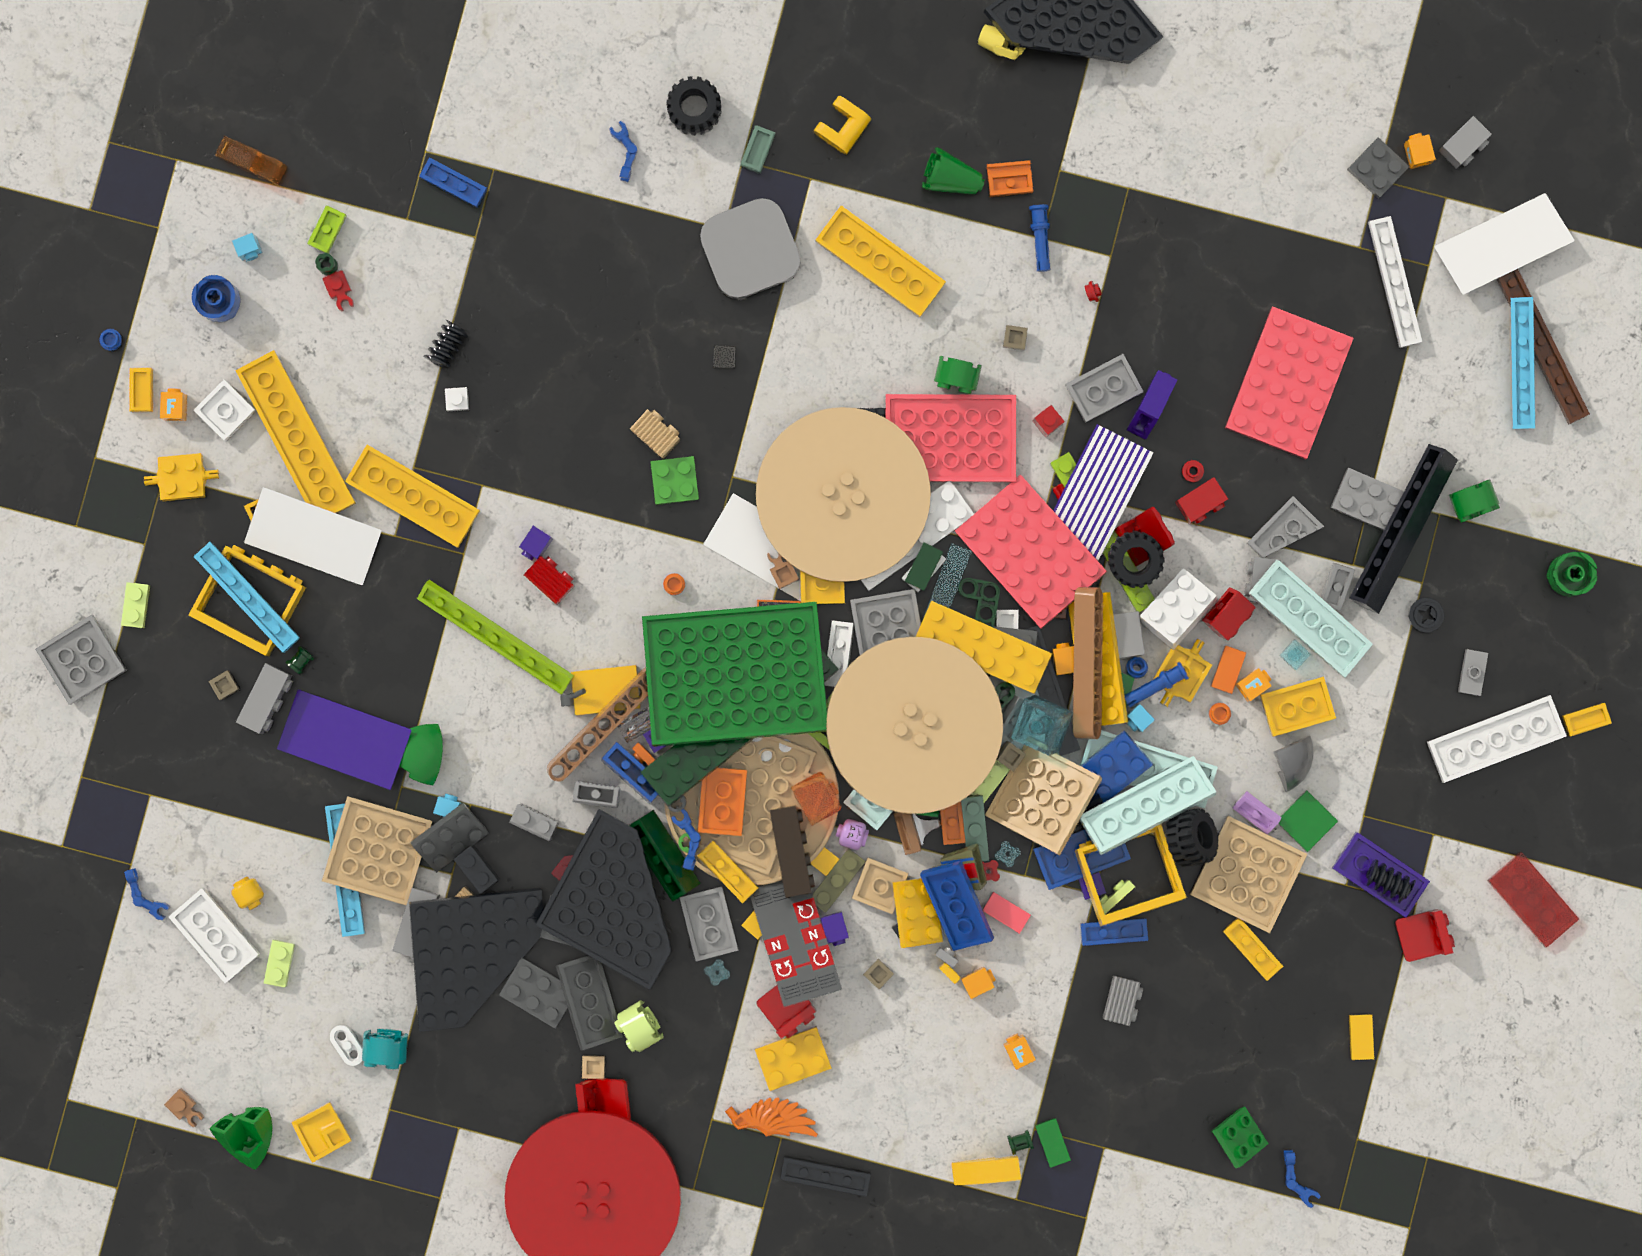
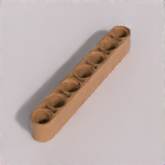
M1078 587L1074 597L1073 734L1075 738L1099 739L1101 735L1103 593L1101 588Z
M646 667L549 762L547 773L551 779L558 782L563 781L648 696L647 682L645 680ZM634 687H639L640 689L638 698L630 697V690ZM620 702L624 703L625 710L619 714L615 713V705ZM603 718L609 719L610 722L606 729H600L598 725L599 721ZM586 734L594 735V741L591 744L586 745L583 743V738ZM573 749L578 750V757L575 760H569L567 757L568 752ZM556 765L563 766V772L558 776L553 775L552 768Z

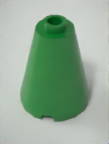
M935 148L936 154L931 153L926 165L924 176L927 177V182H922L923 189L976 194L978 191H982L985 183L982 173L943 149Z

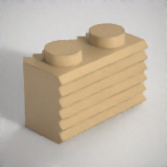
M647 409L630 430L664 459L680 442L678 437L680 433L672 425L667 427L661 421L664 418L655 410L651 413Z

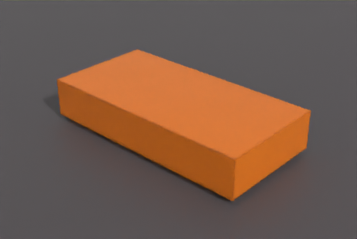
M1224 646L1210 687L1232 694L1246 652Z

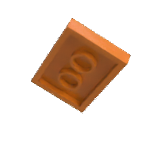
M717 768L702 780L698 823L699 833L742 836L747 770Z

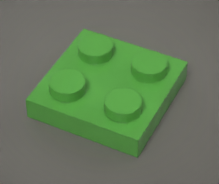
M694 456L651 461L656 505L699 500Z

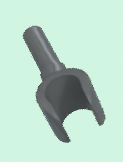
M583 688L572 694L561 695V707L574 706V698L585 694L586 690Z

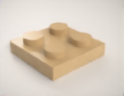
M867 858L852 899L893 914L896 907L893 882L905 881L909 873Z

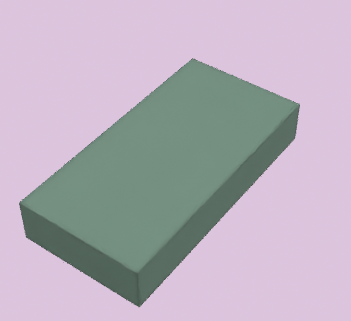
M755 125L740 167L761 174L776 132Z

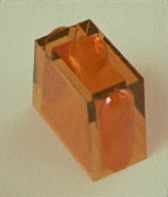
M818 772L791 787L811 826L841 810V804L836 796L839 794V791L834 782L829 784L825 774L822 772Z

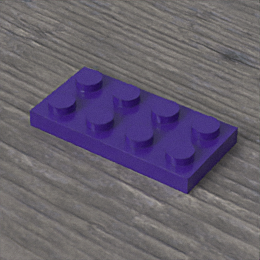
M1358 832L1354 833L1332 867L1333 870L1405 918L1430 883L1428 879ZM1375 859H1378V866L1381 863H1385L1386 870L1392 867L1394 868V874L1400 871L1402 878L1409 876L1410 882L1416 880L1412 891L1401 903H1398V895L1392 899L1390 898L1391 891L1383 895L1382 886L1374 890L1375 882L1367 886L1366 873Z

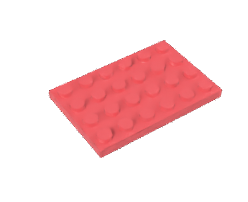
M1272 307L1225 428L1300 458L1307 459L1352 344L1353 337Z
M886 394L885 418L897 425L913 441L924 460L930 482H1016V395Z
M1021 474L1016 478V482H1011L955 530L959 538L1040 629L1074 601L1075 591L1078 587H1091L1107 573L1104 567Z

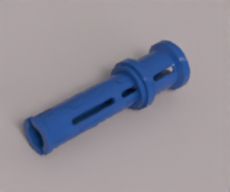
M1046 204L1029 206V210L1032 211V224L1030 226L1035 236L1037 272L1051 270L1047 232L1050 227V223L1047 221V209H1049V206Z
M1179 661L1177 666L1166 672L1164 670L1161 671L1159 677L1125 694L1128 706L1131 708L1165 688L1171 689L1177 682L1189 679L1181 662Z

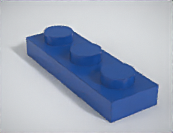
M430 157L419 175L421 179L478 208L487 191L485 186Z
M1146 918L1119 920L1101 927L1099 922L1080 923L1082 946L1148 941Z

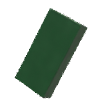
M923 542L904 582L924 591L943 551Z

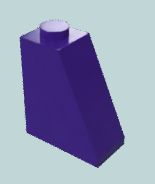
M1160 370L1157 371L1127 431L1145 440L1147 439L1158 421L1177 379L1168 373H1163Z

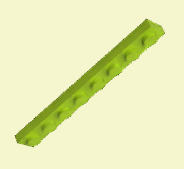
M1069 452L1050 463L1064 487L1076 466ZM1115 530L1102 553L1107 563L1108 551L1110 552L1111 549L1110 546L1118 537ZM1126 552L1123 557L1124 566L1129 571L1137 572V567H1135ZM1118 581L1135 611H1143L1155 600L1147 585H1144L1143 588H1130L1128 585L1125 586Z
M431 580L425 583L417 598L419 601L561 695L565 692L574 677L573 674Z

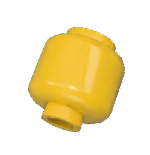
M247 876L233 884L234 888L231 894L239 908L244 909L248 907L249 910H252L261 905L259 900L263 898L264 893L256 879H249Z

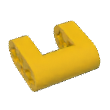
M838 96L832 106L848 118L844 126L837 133L826 124L819 122L813 132L832 147L847 155L872 119L857 106Z

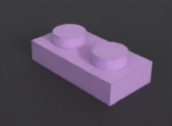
M1247 791L1233 806L1235 811L1267 835L1282 818Z

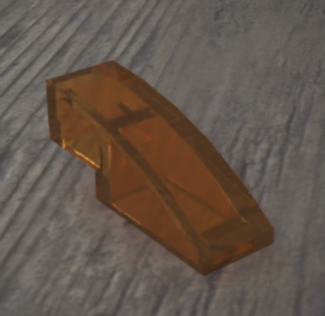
M226 136L223 137L215 156L275 185H279L288 167L281 161Z

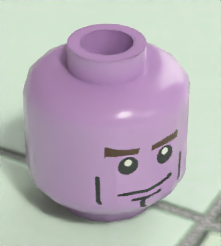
M847 819L844 825L839 824L836 837H840L839 844L841 846L859 850L861 846L865 847L869 830H866L864 823Z

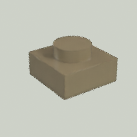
M1006 325L1003 348L1024 351L1028 328Z
M228 670L208 681L219 700H223L240 690Z
M1006 741L999 751L996 760L1014 772L1026 753L1009 741Z
M878 958L863 975L880 990L894 973Z

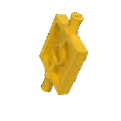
M201 453L157 457V476H144L145 486L157 484L160 490L161 501L205 497L207 479H219L220 476L218 475V469L205 470Z
M1196 639L1191 649L1183 648L1180 645L1174 650L1170 649L1153 679L1159 677L1161 671L1164 670L1166 672L1177 666V663L1180 661L1189 676V679H1183L1174 684L1173 688L1164 689L1166 693L1160 701L1164 706L1168 707L1174 696L1181 697L1191 703L1212 667V664L1203 660L1199 655L1201 648L1205 644L1200 639Z

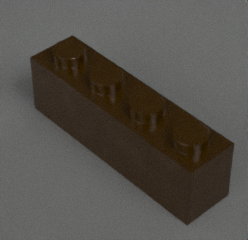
M796 805L771 809L770 815L785 898L812 893L811 888L815 887L813 874L809 875L807 866L811 865L809 852L805 853L803 844H807L805 831L800 829V822H803L801 809L797 810Z

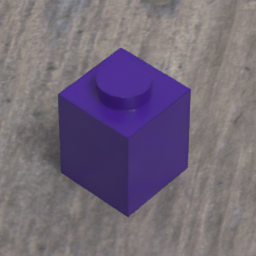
M533 525L519 546L523 550L521 554L531 561L534 558L538 559L544 554L553 538Z
M842 911L821 917L828 944L832 943L833 946L846 943L845 939L849 938Z

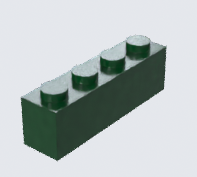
M654 810L630 824V826L639 831L647 863L672 902L701 884L692 870L683 868L685 858Z

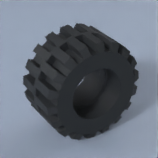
M689 76L688 80L684 81L682 78L679 80L678 85L674 84L672 86L673 90L668 93L666 105L669 118L674 123L675 128L681 129L682 133L687 134L690 132L691 135L696 136V133L705 134V130L708 129L710 131L713 129L714 124L717 125L718 118L721 117V99L716 87L711 85L709 80L703 81L702 77L697 76V79H693L692 76ZM690 96H700L706 100L707 108L701 115L688 116L681 109L683 101Z
M1132 531L1131 533H1123L1124 535L1121 537L1118 536L1116 541L1111 544L1110 552L1108 551V565L1114 577L1121 584L1128 585L1130 588H1143L1144 585L1152 584L1154 579L1157 580L1159 578V573L1163 571V563H1165L1163 550L1159 543L1145 532ZM1133 547L1145 549L1149 556L1146 567L1137 572L1129 571L1123 564L1125 553Z
M1197 808L1184 811L1169 819V822L1166 824V842L1169 852L1177 864L1182 865V867L1210 863L1214 860V857L1217 855L1219 839L1217 828L1208 812Z

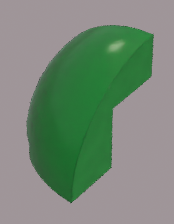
M424 724L410 728L412 731L399 767L410 773L409 778L433 786L441 767L443 753L442 734L439 724Z
M249 1107L245 1109L244 1113L234 1116L232 1113L224 1116L209 1129L217 1141L233 1157L256 1170L266 1156L270 1146L272 1118L267 1108Z

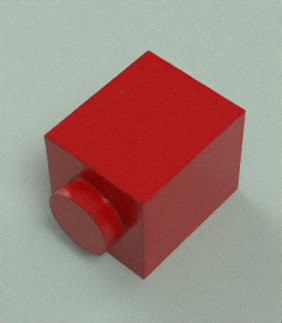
M1052 405L1033 419V423L1045 438L1065 422Z

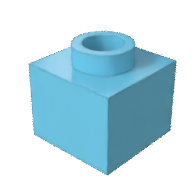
M253 233L232 241L241 260L251 261L258 258V254L263 253L258 239Z
M1137 704L1127 714V725L1134 732L1136 730L1143 732L1155 720L1141 704Z
M445 793L444 797L438 796L433 813L445 817L461 805L462 802L457 801L458 797Z

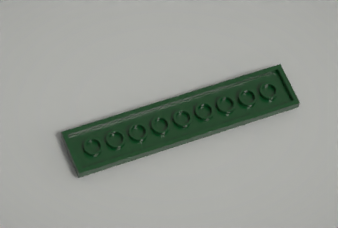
M821 649L825 682L839 669ZM754 738L677 744L643 769L641 775L669 807Z

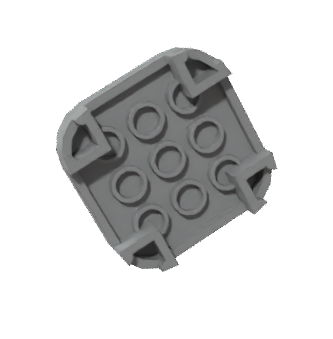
M762 198L750 201L714 215L702 226L700 234L702 247L719 289L730 298L746 299V297L784 282L787 283L794 278L799 270L800 257L782 210L772 200Z

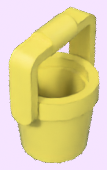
M986 24L978 40V45L994 52L996 55L1010 59H1017L1026 49L1017 46L1014 51L1007 49L1009 43L995 26Z

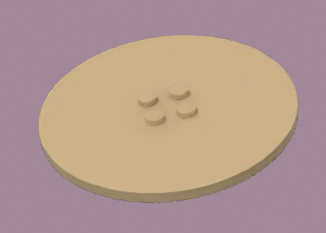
M839 407L820 410L800 418L787 427L768 449L762 461L756 484V504L759 519L768 540L775 550L800 571L829 581L849 582L863 580L876 576L897 564L908 554L919 539L930 508L931 491L928 471L913 441L903 430L888 419L876 413L857 408Z
M904 637L889 640L872 647L848 666L838 680L831 695L827 710L826 732L835 765L847 783L857 793L875 805L891 811L922 814L955 805L982 784L994 766L999 754L1003 734V717L999 698L992 682L984 670L970 656L943 641L925 637Z
M808 733L762 737L758 742L750 741L718 767L747 770L742 836L699 833L701 841L695 856V865L698 868L719 879L697 856L714 840L756 885H766L781 881L782 876L770 810L796 805L797 810L801 809L803 822H800V829L805 831L807 844H803L805 853L809 852L811 862L818 856L833 832L839 809V787L836 772L820 742ZM779 743L791 747V750L782 752L779 749ZM764 751L772 752V758L769 761L761 760V755ZM702 781L684 794L687 802L684 810L689 813L692 821L691 825L697 832ZM681 797L673 803V808H677V806L680 808L683 803L680 802ZM665 804L667 822L678 844L680 836L686 833V831L674 824L671 817L675 816L678 821H682L684 814L681 811H671ZM686 836L683 838L685 842H682L684 847H689L691 839Z

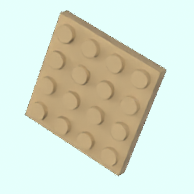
M1027 739L1021 751L1026 753L1025 757L1014 772L1011 770L1008 772L985 816L1060 856L1103 778Z
M347 796L322 881L407 905L421 860L420 854L412 847L410 842L429 829L432 821Z
M1227 816L1218 834L1219 846L1217 855L1210 863H1204L1190 895L1270 933L1307 854Z

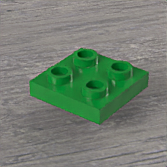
M1246 1107L1239 1108L1212 1130L1235 1169L1244 1165L1268 1145L1267 1140Z

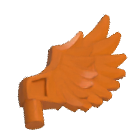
M776 1097L771 1102L772 1099L768 1098L764 1103L760 1099L758 1103L756 1102L752 1105L751 1109L748 1108L740 1114H737L732 1106L725 1111L732 1124L738 1130L753 1128L761 1131L766 1137L773 1134L790 1136V1132L814 1137L818 1136L813 1129L806 1126L815 1125L816 1122L810 1118L799 1116L807 1113V1109L796 1108L798 1102L788 1104V1099L779 1102V1097Z

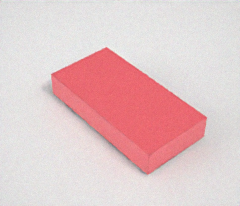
M995 892L991 894L982 909L983 912L1019 934L1031 916Z

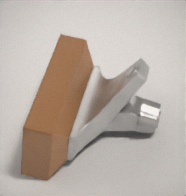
M893 813L905 855L920 852L927 833L941 826L938 818L922 820L915 814Z

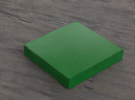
M1306 790L1280 816L1282 818L1278 824L1306 852H1309L1338 820Z

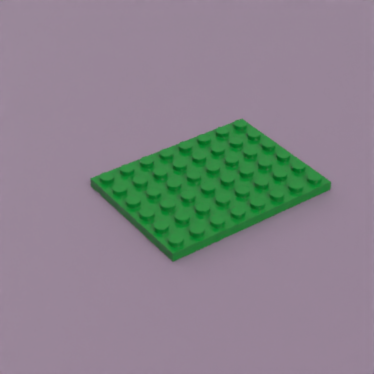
M817 602L642 616L652 747L826 732L827 707Z

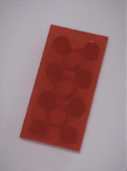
M1519 852L1487 880L1545 948L1579 920L1576 914L1522 852Z

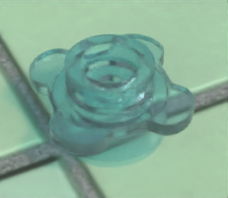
M1004 841L1001 843L1000 850L995 853V859L1003 861L1007 867H1012L1014 860L1021 852L1019 848H1014L1008 841Z
M720 959L716 960L712 966H707L704 969V973L710 977L711 984L714 986L719 985L721 980L730 977V971L725 969L724 963Z

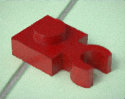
M343 270L322 278L330 298H338L336 305L341 312L344 311L342 307L344 301H348L350 306L354 307L353 300L346 294L352 290Z

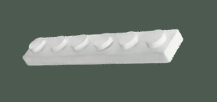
M1391 216L1369 221L1368 225L1399 348L1419 344L1422 342Z

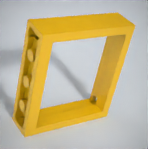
M233 545L232 548L225 546L222 554L229 562L233 556L296 589L281 616L288 623L307 588L301 585L303 581L293 575L290 578L282 575L283 570L274 565L271 568L263 565L264 560L255 555H252L251 558L244 555L245 550L236 545ZM210 575L189 616L270 657L276 646L270 639L265 645L203 612L218 585V582Z
M1161 824L1133 839L1151 833L1154 834L1174 893L1106 915L1104 914L1085 858L1086 854L1098 850L1091 841L1079 844L1080 848L1075 851L1100 927L1186 898Z

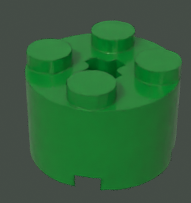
M939 356L934 382H938L937 387L950 390L951 386L959 387L958 392L971 394L972 390H977L982 365L978 364L977 368H973V363L949 357L948 361H943L944 356Z
M1490 479L1449 495L1456 516L1461 523L1500 508L1499 500Z
M1565 553L1556 557L1551 562L1547 572V579L1552 589L1562 596L1573 597L1582 595L1590 591L1596 584L1597 566L1594 560L1585 553ZM1570 571H1575V573L1573 574L1575 578L1570 577Z

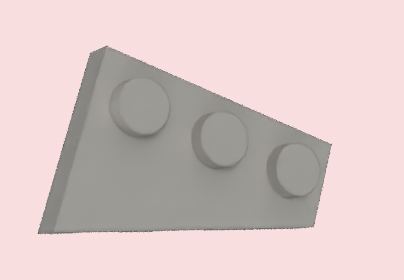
M1292 496L1247 544L1261 558H1264L1324 526Z

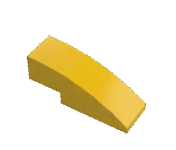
M1017 1155L951 1163L954 1185L1021 1180Z

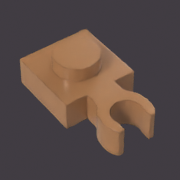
M767 553L769 561L775 565L770 571L779 589L799 580L793 566L787 561L783 562L780 554L777 559H772L770 554Z
M182 1088L164 1104L179 1120L185 1116L192 1127L197 1126L193 1122V1116H198L200 1120L204 1119L202 1113L193 1109L197 1103Z

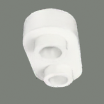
M346 1025L334 1027L330 1032V1041L343 1061L350 1066L360 1064L363 1061V1046L355 1034ZM340 1032L345 1033L346 1038L344 1040L339 1038ZM352 1050L358 1052L357 1058L351 1056Z

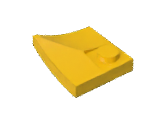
M331 1102L292 1121V1125L312 1163L352 1140Z

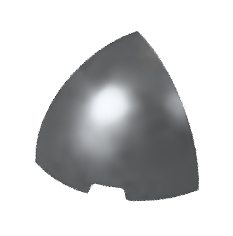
M1311 736L1274 751L1281 769L1278 775L1285 792L1297 787L1305 779L1311 768L1314 753Z

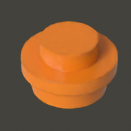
M673 573L664 579L663 586L668 594L678 595L683 592L685 581L681 575Z
M1216 703L1209 710L1210 720L1218 725L1227 723L1231 717L1230 708L1224 703Z

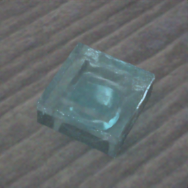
M1294 639L1279 656L1294 670H1297L1311 653Z

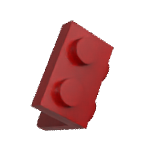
M1155 507L1147 509L1114 529L1119 537L1123 536V533L1145 532L1159 543L1163 551L1175 544L1172 533L1167 529L1161 514ZM1133 547L1127 551L1135 567L1149 560L1147 551L1141 547Z
M1434 909L1396 920L1395 924L1406 961L1411 962L1438 954L1448 955L1454 953L1452 949L1455 947L1454 939L1451 934H1448L1447 930L1449 920L1447 914L1443 913L1442 910Z
M777 985L757 1000V1006L776 1029V1033L781 1039L785 1036L789 1039L798 1031L796 1029L797 1026L801 1023L807 1025L815 1018L813 1014L816 1012V1009L809 1000L784 1007Z
M588 1079L575 1084L578 1112H608L631 1120L627 1082L625 1080Z

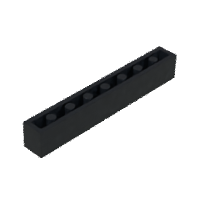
M1428 444L1349 597L1362 608L1377 614L1380 613L1458 461L1446 449Z

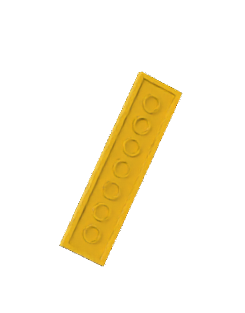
M273 350L235 370L304 501L336 514L356 504L277 353Z

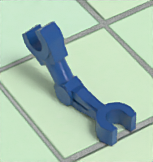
M620 121L619 126L622 128L620 132H615L612 127L609 129L611 136L617 141L622 142L626 147V160L619 177L621 181L629 182L632 163L637 154V146L630 140L625 123Z
M682 809L680 810L684 814L682 821H678L675 816L671 818L673 823L682 830H685L691 839L683 868L694 871L695 856L701 841V835L691 825L692 821L689 813Z
M136 868L125 871V878L131 887L133 904L150 910L149 913L157 920H164L166 916L159 913V908L168 910L170 905L165 902L146 900L139 889Z
M1284 1150L1286 1165L1285 1184L1289 1189L1299 1194V1197L1307 1207L1313 1208L1314 1205L1308 1201V1198L1314 1195L1319 1199L1321 1196L1316 1190L1308 1187L1304 1188L1295 1181V1152L1293 1150Z

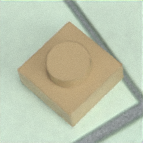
M583 1055L582 1078H605V1056Z

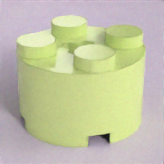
M642 1000L617 1015L618 1020L615 1021L618 1031L620 1033L624 1032L627 1037L626 1044L632 1052L635 1050L641 1052L663 1039V1033L659 1035L657 1031L661 1027L648 1006L646 1008L642 1006L644 1003Z

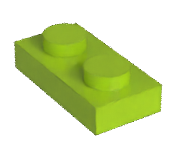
M326 205L307 244L329 254L347 215Z

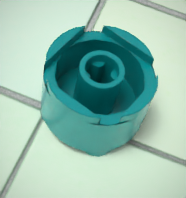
M377 1029V1033L372 1034L371 1030L365 1031L362 1049L364 1066L377 1067V1065H386L387 1069H399V1064L406 1062L408 1034L405 1033L402 1036V1031L394 1029Z

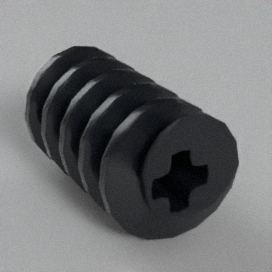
M448 320L446 321L449 326H441L445 333L437 332L440 340L432 341L436 348H428L432 355L423 356L441 368L443 366L450 367L447 358L455 359L451 351L459 352L456 344L463 345L464 343L460 336L468 337V334L462 328Z
M1378 859L1372 862L1366 873L1367 886L1375 882L1374 890L1382 886L1383 895L1391 891V899L1396 895L1399 896L1398 903H1401L1408 897L1416 880L1410 882L1409 876L1402 878L1400 871L1394 874V868L1392 867L1386 870L1385 863H1381L1378 866Z

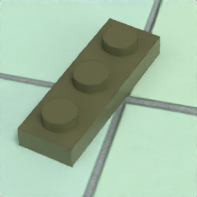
M848 848L813 893L816 906L826 913L866 861Z

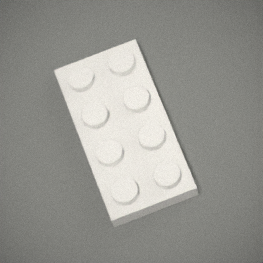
M201 888L169 916L170 920L224 983L229 982L260 955L204 888Z

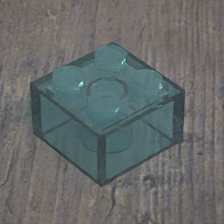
M1036 695L1027 697L1023 701L1011 739L1048 756L1060 752L1073 712Z

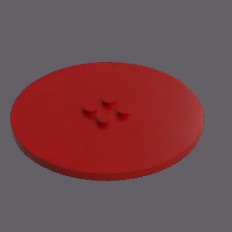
M574 1112L560 1116L541 1126L529 1136L518 1150L511 1163L505 1183V1210L510 1229L518 1244L528 1256H660L674 1234L680 1215L681 1188L679 1178L671 1157L657 1138L641 1125L628 1118L608 1112Z

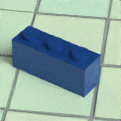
M616 742L602 757L601 761L645 801L651 804L658 794L641 775V771L645 767Z

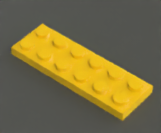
M843 206L838 208L815 239V242L918 317L922 316L946 283L945 280Z
M366 445L345 480L349 485L459 548L480 512L479 509L369 445Z
M1110 592L1103 593L1101 726L1128 722ZM1073 601V602L1068 606V608H1069V615H1070V622H1071V630H1072V637H1073V644H1074V601Z
M931 601L916 637L932 638L955 646L970 656L984 672L1035 694L1052 656L1050 652Z

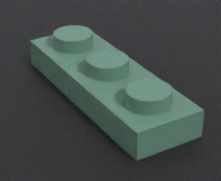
M983 795L967 796L961 800L965 847L978 844L982 861H989Z

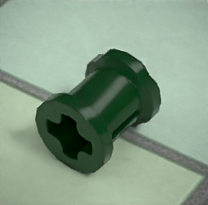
M319 254L316 257V268L323 275L328 276L337 272L338 263L330 254ZM323 262H329L331 264L330 267H324L322 265Z
M299 646L298 652L291 660H287L285 663L301 675L303 673L302 669L310 660L313 661L315 658L307 650Z
M1028 1130L1016 1136H1007L1013 1155L1023 1149H1034Z

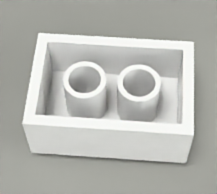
M1183 568L1140 615V623L1174 650L1216 604L1217 595Z

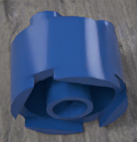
M209 275L202 278L194 286L192 303L196 310L206 319L213 322H224L236 316L240 307V294L237 288L224 277ZM217 295H218V296L220 297V299L217 300L216 303H215V302L212 301V300H213V298H217Z

